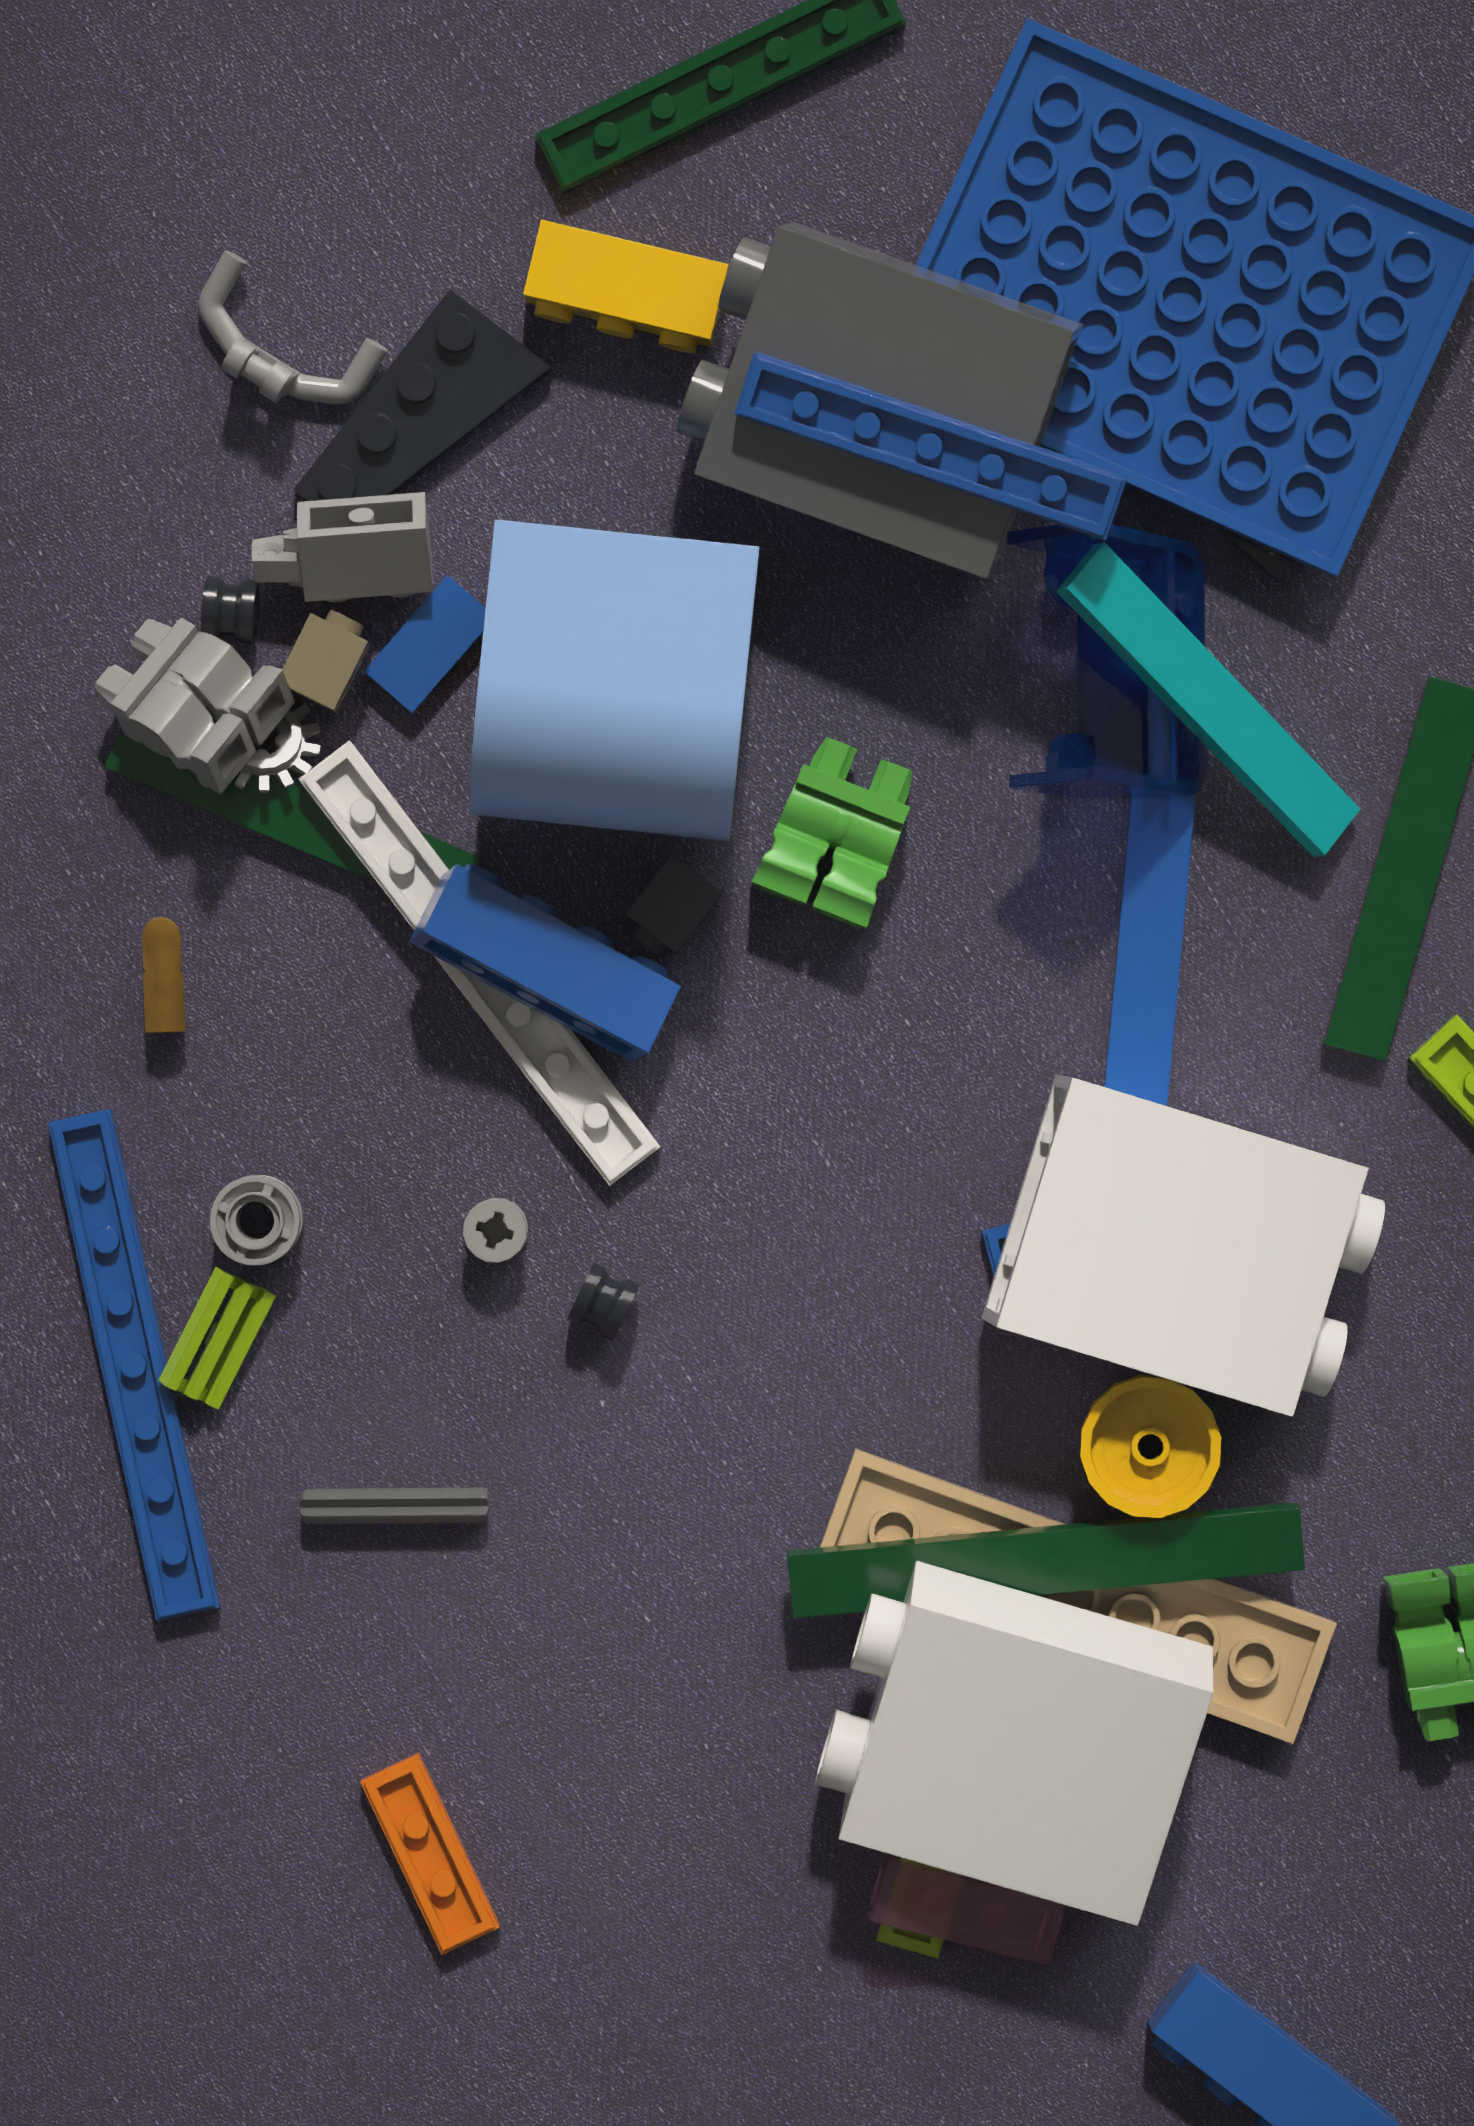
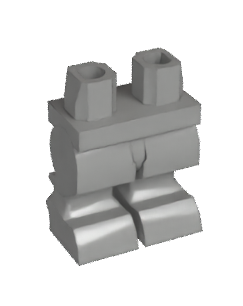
M180 618L173 627L147 619L135 633L131 644L135 656L144 661L140 668L133 675L116 664L108 666L94 685L100 702L116 715L127 737L139 744L142 742L146 747L161 756L169 757L177 768L189 769L194 772L198 781L204 787L210 788L220 795L255 753L256 750L252 741L261 745L295 703L282 669L270 665L262 666L253 677L250 667L231 645L211 634L198 632L195 625L183 618ZM212 716L217 720L216 724H214Z

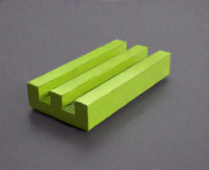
M215 1267L158 1381L174 1391L178 1390L197 1401L201 1400L219 1410L276 1296L260 1286ZM231 1288L234 1291L218 1323L213 1324L204 1342L206 1347L188 1380L184 1376L228 1289Z

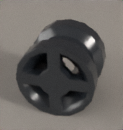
M207 576L202 600L201 632L211 634L217 638L221 635L235 636L240 643L253 644L258 625L260 583L255 582V580L246 579L240 585L226 584L221 577Z
M594 1262L567 1320L578 1325L588 1322L599 1328L601 1336L613 1341L640 1284L630 1279L621 1282L608 1276L605 1267Z

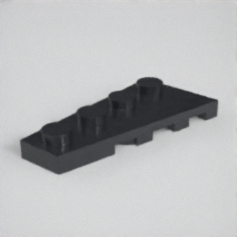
M450 289L293 490L306 501L392 495L407 484L414 475L436 458L439 459L457 445V442L486 419L489 420L507 406L509 401L532 383L535 384L552 369L543 360Z

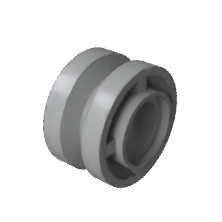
M268 1175L246 1176L229 1183L218 1194L211 1208L210 1228L217 1246L232 1260L246 1265H264L282 1258L296 1245L303 1229V1209L297 1195L286 1183ZM252 1201H258L267 1205L274 1216L273 1228L264 1238L251 1237L241 1227V1212Z

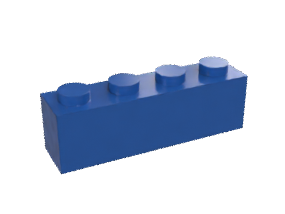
M456 864L442 875L409 940L410 943L630 1062H634L649 1053L681 988L680 985L666 978L668 971L663 966L643 956L635 955L631 959L610 948L612 945L611 939L594 928L578 925L576 929L555 918L556 910L539 898L530 895H522L519 898L498 887L500 884L499 878L482 867L467 864L463 868Z
M1195 1961L1192 1962L1147 2020L1151 2031L1157 2035L1152 2045L1162 2055L1180 2068H1183L1188 2060L1208 2075L1202 2084L1220 2100L1231 2107L1238 2100H1241L1259 2115L1253 2121L1256 2126H1401L1392 2113Z

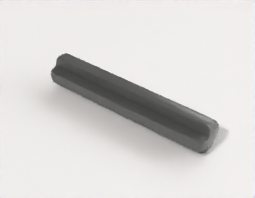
M483 1487L306 1489L300 1497V1516L305 1524L483 1523L487 1521L489 1516V1494L487 1489Z

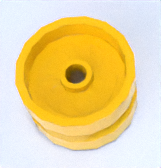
M1137 1375L1114 1383L1093 1402L1082 1424L1080 1458L1089 1483L1107 1504L1131 1516L1162 1518L1188 1509L1208 1491L1220 1467L1221 1435L1213 1412L1192 1388L1170 1379L1154 1375ZM1147 1434L1158 1436L1163 1443L1161 1454H1155L1154 1459L1143 1457L1140 1449H1138L1139 1440Z

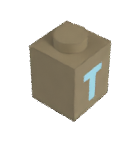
M331 609L325 620L310 613L282 669L290 690L339 714L372 647L367 640L360 637L364 626Z

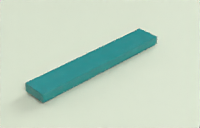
M1105 542L1093 545L1056 592L1313 857L1326 855L1361 809Z

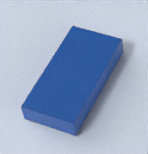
M447 575L364 672L414 714L483 635L486 608Z

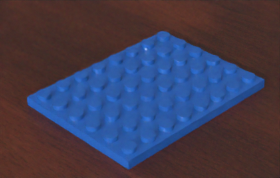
M1027 18L916 265L1083 324L1040 447L1128 476L1125 485L1336 579L1473 278L1474 215Z

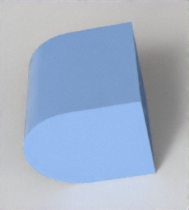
M495 519L473 733L470 778L471 815L730 841L759 547Z

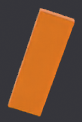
M418 1752L361 1779L360 1783L441 1955L500 1927L498 1918L420 1753Z

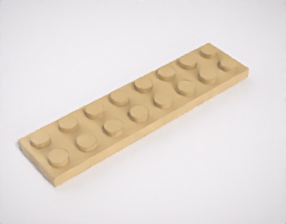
M855 1448L819 1548L1064 1525V1523ZM1219 1579L1037 1595L1212 1646L1214 1693L1207 1713L1294 1744L1337 1625L1333 1620Z

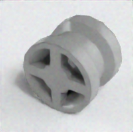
M491 1198L478 1203L469 1211L464 1221L463 1236L467 1247L476 1257L486 1262L499 1263L511 1259L523 1248L528 1238V1222L525 1213L517 1204L504 1198Z

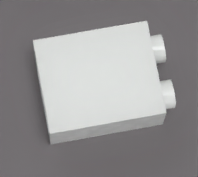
M1056 1074L981 1319L997 1328L1293 1417L1301 1390L1325 1397L1336 1379L1345 1350L1347 1325L1346 1323L1324 1317V1313L1338 1267L1362 1274L1368 1267L1380 1237L1385 1203L1383 1200L1361 1194L1369 1169L1367 1167L1073 1077Z
M916 1561L904 1602L871 1594L862 1619L850 1669L880 1677L868 1719L836 1710L824 1744L815 1785L845 1793L839 1839L1138 1926L1214 1693L1212 1646Z

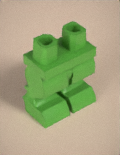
M826 737L813 756L810 766L803 764L771 838L774 842L772 848L764 854L751 886L805 907L817 876V864L819 860L824 859L827 849H832L835 852L831 859L833 865L831 872L824 877L811 910L865 931L877 899L875 890L877 885L885 879L904 822L910 810V806L905 805L909 794L912 771L881 759L871 786L867 790L845 781L857 749Z
M1474 1563L1447 1567L1448 1576L1440 1568L1383 1576L1387 1603L1394 1612L1395 1617L1392 1633L1396 1642L1404 1701L1415 1712L1420 1731L1426 1741L1459 1736L1455 1705L1474 1702ZM1450 1595L1456 1603L1457 1615L1455 1616V1625L1458 1632L1453 1631L1450 1620L1444 1615L1443 1604L1450 1603Z

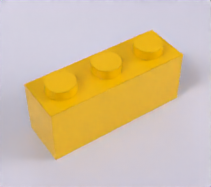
M541 219L523 296L525 303L536 305L534 315L547 320L570 324L574 314L598 320L596 330L606 334L633 338L635 329L660 335L658 342L660 346L680 352L695 353L697 344L707 347L712 345L719 315V298L729 264Z

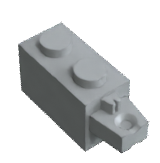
M425 492L297 502V528L285 530L283 535L254 539L252 542L251 556L255 582L289 583L290 586L303 587L305 602L325 600L338 603L360 597L389 595L402 598L415 593L433 592L432 548Z

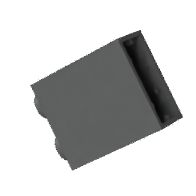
M796 222L778 226L771 246L743 237L732 258L718 303V311L746 320L730 368L727 369L705 360L700 361L687 390L677 423L676 432L678 434L704 443L694 474L987 579L999 565L1017 510L734 415L753 354L758 351L1040 447L1083 324Z

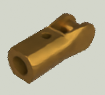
M153 918L145 925L142 932L143 968L146 971L143 973L145 1033L185 1032L183 972L180 971L182 968L180 931L175 922L169 918Z

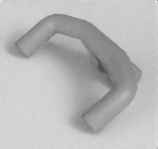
M225 250L203 287L198 300V310L204 325L226 354L221 369L236 379L243 376L260 387L259 393L275 403L286 395L300 400L333 405L348 404L357 400L371 381L385 357L387 349L374 340L365 338L343 378L340 380L304 375L245 339L223 307L224 302L247 264L238 255Z

